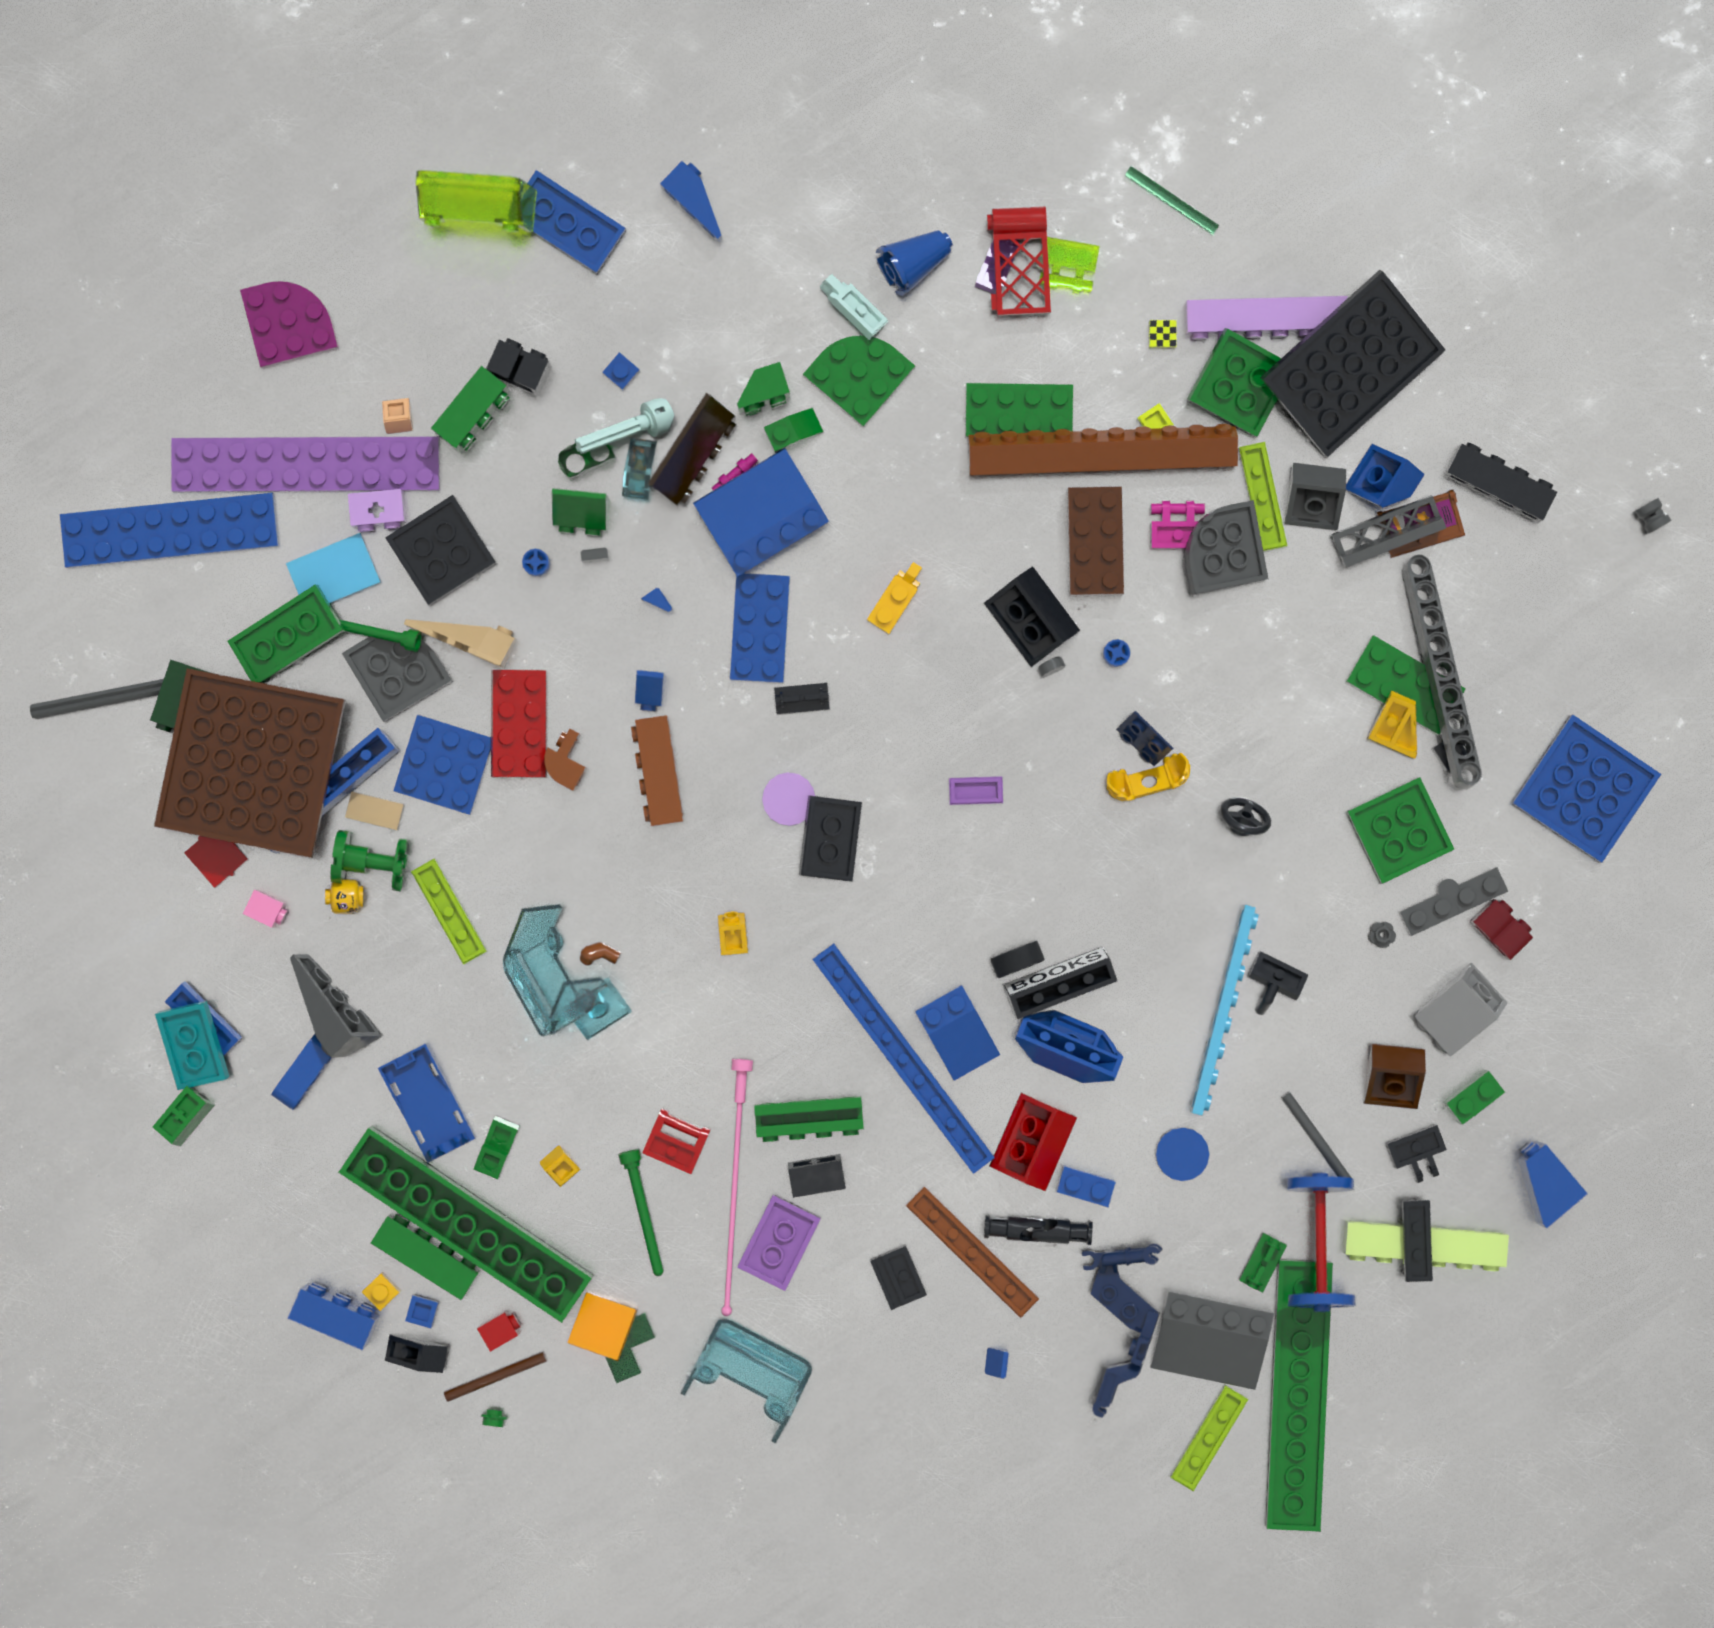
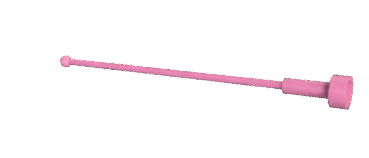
M732 1059L731 1070H736L734 1102L737 1103L725 1302L724 1307L721 1309L724 1316H729L732 1313L730 1292L742 1103H745L747 1071L753 1070V1060Z

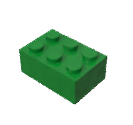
M480 366L431 429L459 453L463 450L468 451L477 440L475 438L476 433L480 429L484 431L493 421L491 417L493 412L497 408L501 410L510 399L508 396L510 390L503 382L483 366Z

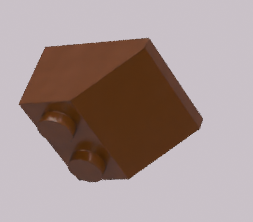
M1372 1044L1367 1066L1364 1104L1418 1109L1426 1074L1425 1049Z

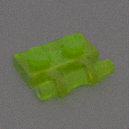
M1047 237L1048 264L1052 266L1051 274L1049 273L1050 287L1057 288V286L1073 288V291L1081 292V290L1092 291L1093 281L1085 280L1083 276L1084 272L1095 273L1100 246ZM1060 268L1076 270L1075 278L1059 275ZM1043 272L1040 273V279L1043 277Z

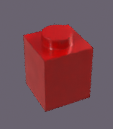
M506 1310L480 1325L477 1330L491 1352L520 1334L518 1329L521 1328V1325L514 1313L509 1315Z

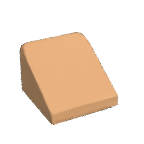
M409 398L382 401L383 423L386 433L412 431Z

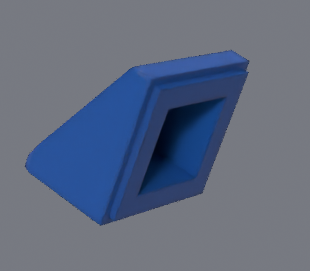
M655 588L641 598L642 601L667 613L673 612V608L659 588Z
M987 1349L985 1374L1005 1379L1009 1356L1007 1349Z

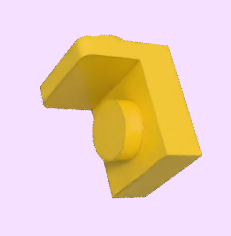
M729 911L718 915L721 955L748 953L745 913Z

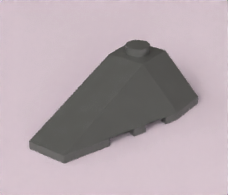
M293 954L290 957L316 1037L322 1044V1050L331 1058L347 1057L381 1036L361 1009L356 1012L347 1003L348 995L329 984L331 982L330 977L308 954Z

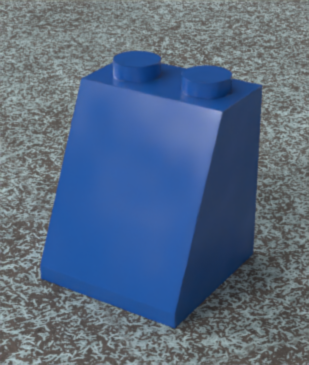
M1532 1141L1520 1151L1523 1155L1518 1158L1535 1221L1540 1226L1548 1228L1588 1193L1546 1144L1539 1141L1533 1143Z

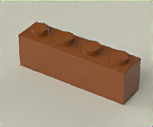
M668 716L635 720L636 726L631 727L633 742H638L640 750L639 753H635L637 769L642 768L644 779H639L641 795L647 796L648 805L643 806L645 822L650 821L652 827L684 822Z

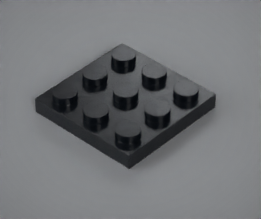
M451 495L385 537L428 606L496 564L493 556L454 495Z

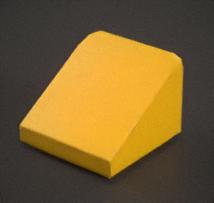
M557 1146L540 1161L544 1171L560 1187L581 1170L560 1146Z

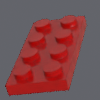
M491 670V777H546V670Z

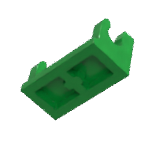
M188 1086L182 1090L153 1125V1128L168 1142L180 1147L215 1106L209 1100L201 1097L197 1090Z

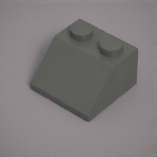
M1293 463L1289 481L1285 524L1338 530L1346 492V469Z

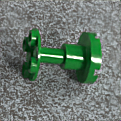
M337 831L332 853L334 859L330 870L331 882L342 884L346 871L366 873L367 868L393 872L392 891L401 892L403 886L402 870H406L408 854H406L408 839L399 838L395 856L369 853V847L350 845V831Z

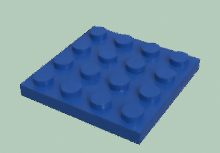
M1572 714L1512 804L1602 863L1661 776V773Z

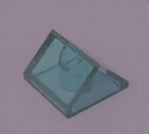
M611 977L604 979L563 1006L587 1040L632 1012Z

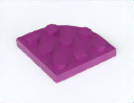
M275 281L240 290L261 368L339 348L332 320L326 307L308 289L291 282Z

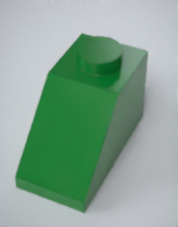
M813 408L789 415L764 427L774 453L783 448H791L824 432Z

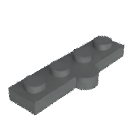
M1495 867L1460 884H1457L1453 879H1444L1437 886V895L1408 907L1399 913L1409 935L1413 936L1508 892V889L1498 868Z

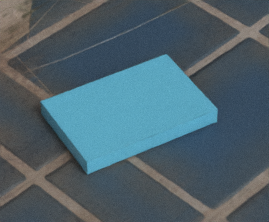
M361 533L286 563L298 594L316 584L319 585L329 604L381 583Z

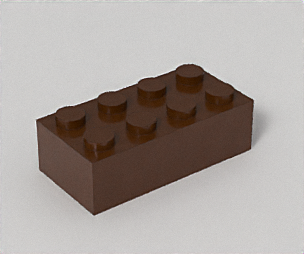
M1122 486L1068 487L1069 597L1123 596Z

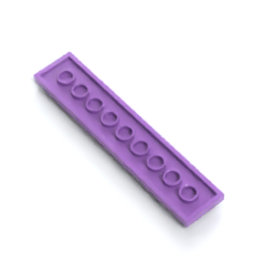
M439 437L171 438L172 492L383 491L402 489L403 491H440Z

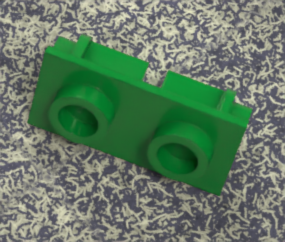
M1263 1233L1239 1281L1263 1293L1287 1245Z

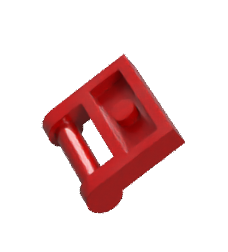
M661 1109L642 1153L692 1174L710 1129L696 1127L669 1115L668 1111ZM663 1124L697 1138L695 1146L661 1132Z

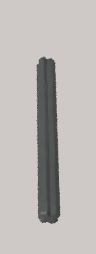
M164 679L31 704L30 714L32 718L37 719L159 695Z

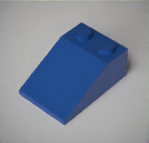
M962 985L915 1010L954 1081L1000 1055Z

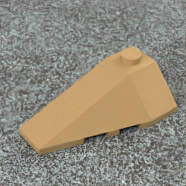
M406 619L404 625L421 631L426 635L503 669L517 640L511 637L513 631L499 625L497 629L484 626Z

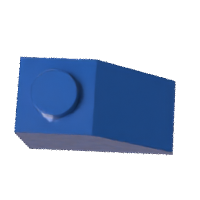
M637 670L635 704L640 705V710L656 712V707H663L666 680L664 673Z

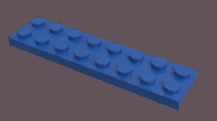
M274 493L60 514L65 568L279 547Z

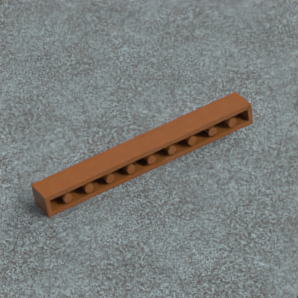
M1218 424L1215 427L1191 425L1186 428L1168 425L1156 429L1141 426L1136 429L1127 430L1113 427L1109 430L1098 431L1093 428H1086L1082 431L1059 429L1055 432H1043L1040 430H1032L1028 433L1005 431L1001 434L978 432L974 435H968L970 475L1238 466L1236 426L1229 424Z

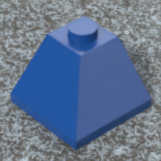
M1371 444L1347 482L1346 491L1383 508L1411 497L1425 474L1409 460L1375 444Z

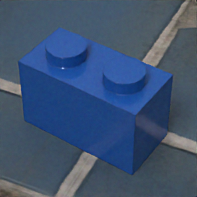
M1063 1165L1055 1190L1061 1194L1109 1207L1116 1181Z

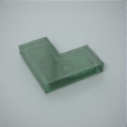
M646 1313L635 1316L619 1361L605 1357L616 1384L641 1373L632 1348L656 1337Z

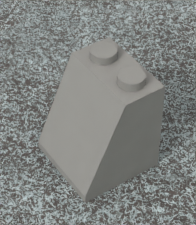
M1471 963L1418 1011L1415 1018L1417 1019L1418 1026L1424 1032H1429L1435 1039L1436 1046L1451 1057L1497 1020L1508 1002Z

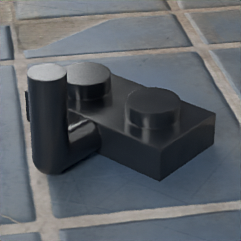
M1260 951L1248 976L1268 987L1264 997L1256 1007L1257 1014L1264 1015L1273 1003L1277 992L1297 1000L1308 978V974Z

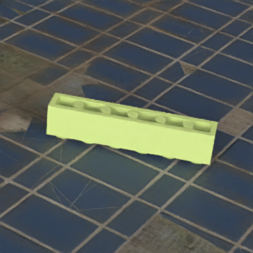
M1345 1221L1343 1253L1349 1255V1260L1365 1261L1366 1256L1376 1257V1262L1392 1263V1258L1403 1259L1404 1264L1403 1225ZM1431 1227L1432 1266L1446 1267V1263H1456V1268L1472 1269L1473 1265H1483V1270L1499 1271V1267H1507L1509 1235L1498 1232Z

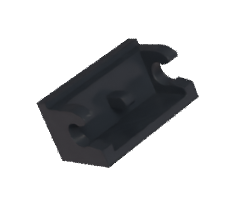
M840 1154L788 1162L793 1198L846 1189Z

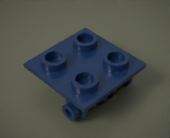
M1134 711L1116 729L1122 739L1134 746L1139 751L1142 759L1153 766L1158 764L1174 749L1137 711Z

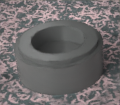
M1058 656L1041 664L1038 670L1043 678L1060 671L1066 665L1062 657Z

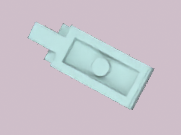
M831 274L821 284L820 288L828 296L829 301L868 340L887 324L888 319L851 283L849 285L844 282L841 283Z

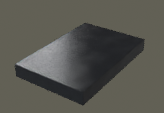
M808 796L799 875L853 882L862 802Z

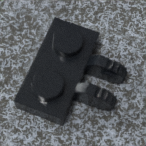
M1433 1125L1386 1143L1395 1168L1398 1169L1410 1164L1418 1183L1424 1181L1422 1171L1417 1163L1419 1160L1426 1158L1430 1174L1433 1177L1439 1175L1433 1155L1447 1149L1438 1125Z

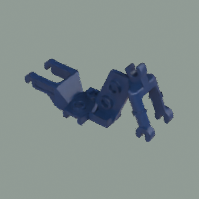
M1151 1244L1147 1248L1131 1249L1129 1247L1125 1250L1106 1252L1088 1250L1082 1252V1256L1090 1255L1094 1259V1263L1090 1266H1083V1270H1093L1099 1267L1091 1295L1129 1329L1141 1333L1139 1339L1134 1338L1128 1352V1355L1133 1356L1131 1362L1111 1365L1106 1369L1096 1402L1092 1407V1411L1097 1417H1103L1107 1413V1410L1102 1407H1109L1113 1402L1118 1384L1134 1379L1140 1374L1160 1312L1120 1278L1118 1265L1126 1264V1266H1130L1133 1263L1143 1262L1150 1265L1156 1264L1159 1258L1152 1253L1159 1254L1163 1250L1158 1244Z

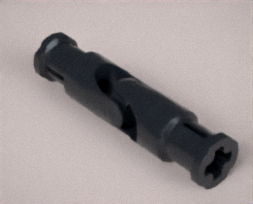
M985 1215L984 1238H989V1236L1006 1237V1240L1058 1244L1084 1242L1087 1245H1091L1093 1222L1082 1224L1071 1223L1070 1220L1016 1216H1008L1005 1219L991 1218L990 1215ZM1033 1228V1231L1030 1232L1026 1229Z

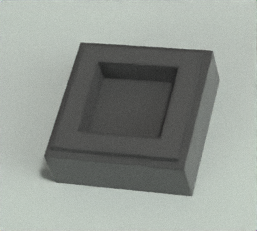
M606 547L581 551V561L583 563L610 560L609 551Z

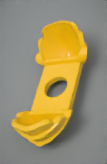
M1182 753L1172 754L1171 757H1165L1163 759V766L1127 775L1124 769L1114 770L1107 775L1108 793L1113 798L1121 801H1133L1143 796L1176 789L1189 778V761ZM1152 776L1156 778V785L1151 788L1144 787L1142 780L1145 777Z

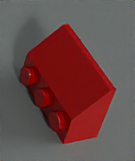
M1021 1093L995 1152V1158L989 1167L1027 1185L1046 1191L1077 1117Z

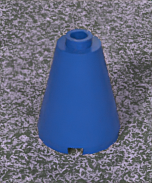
M936 230L879 247L876 253H880L881 257L877 258V262L888 284L891 286L895 283L899 288L895 292L903 296L951 253L950 247L953 244L947 233Z

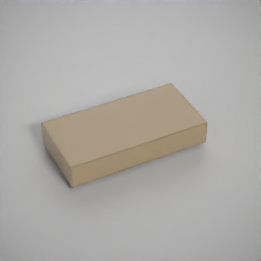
M351 792L345 818L398 830L404 804Z

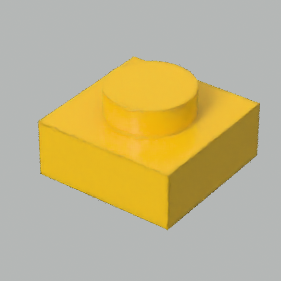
M381 1273L362 1293L381 1311L400 1291Z

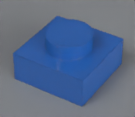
M619 352L602 373L621 390H624L639 373L640 369Z
M412 1295L405 1321L431 1329L439 1302Z

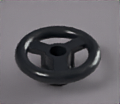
M1234 797L1225 800L1221 805L1220 813L1223 820L1239 836L1260 835L1267 832L1271 827L1269 813L1252 800ZM1231 806H1244L1239 812L1228 811ZM1252 810L1262 817L1263 824L1254 818Z

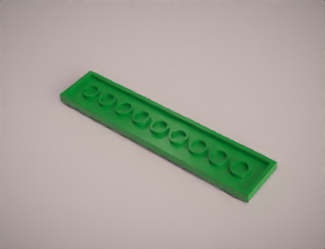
M1279 1260L1266 1529L1321 1532L1331 1308L1330 1312H1314V1308L1288 1306V1295L1316 1292V1261ZM1327 1262V1292L1332 1293L1333 1263Z

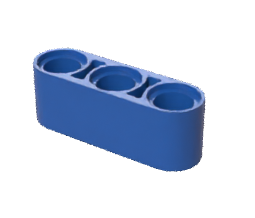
M316 1034L312 1036L271 1094L292 1111L297 1107L331 1060V1057L322 1050V1044L317 1039Z

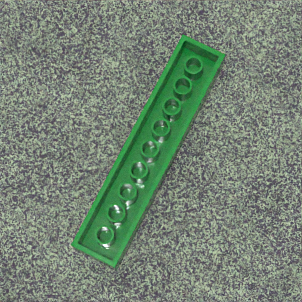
M372 1126L366 1130L338 1172L561 1323L593 1277L592 1274Z

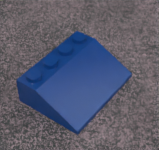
M785 448L693 502L737 577L829 522Z

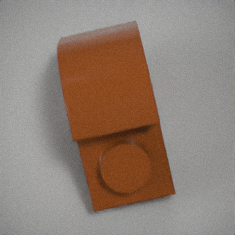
M569 729L567 733L564 731L561 733L556 743V746L560 747L557 752L547 747L545 767L553 780L575 791L587 768L568 758L581 735Z

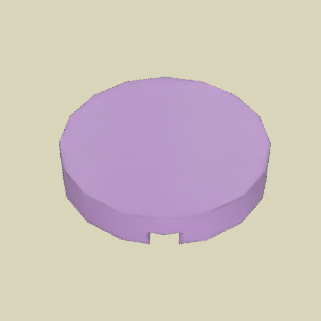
M790 772L778 774L764 788L762 797L764 810L778 824L787 826L800 824L806 818L808 796H815V793L809 781L801 775Z

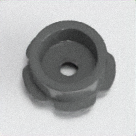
M1388 922L1375 923L1369 934L1371 942L1377 944L1379 948L1388 947L1396 939V933L1393 931L1394 927ZM1381 932L1385 933V937L1380 936Z

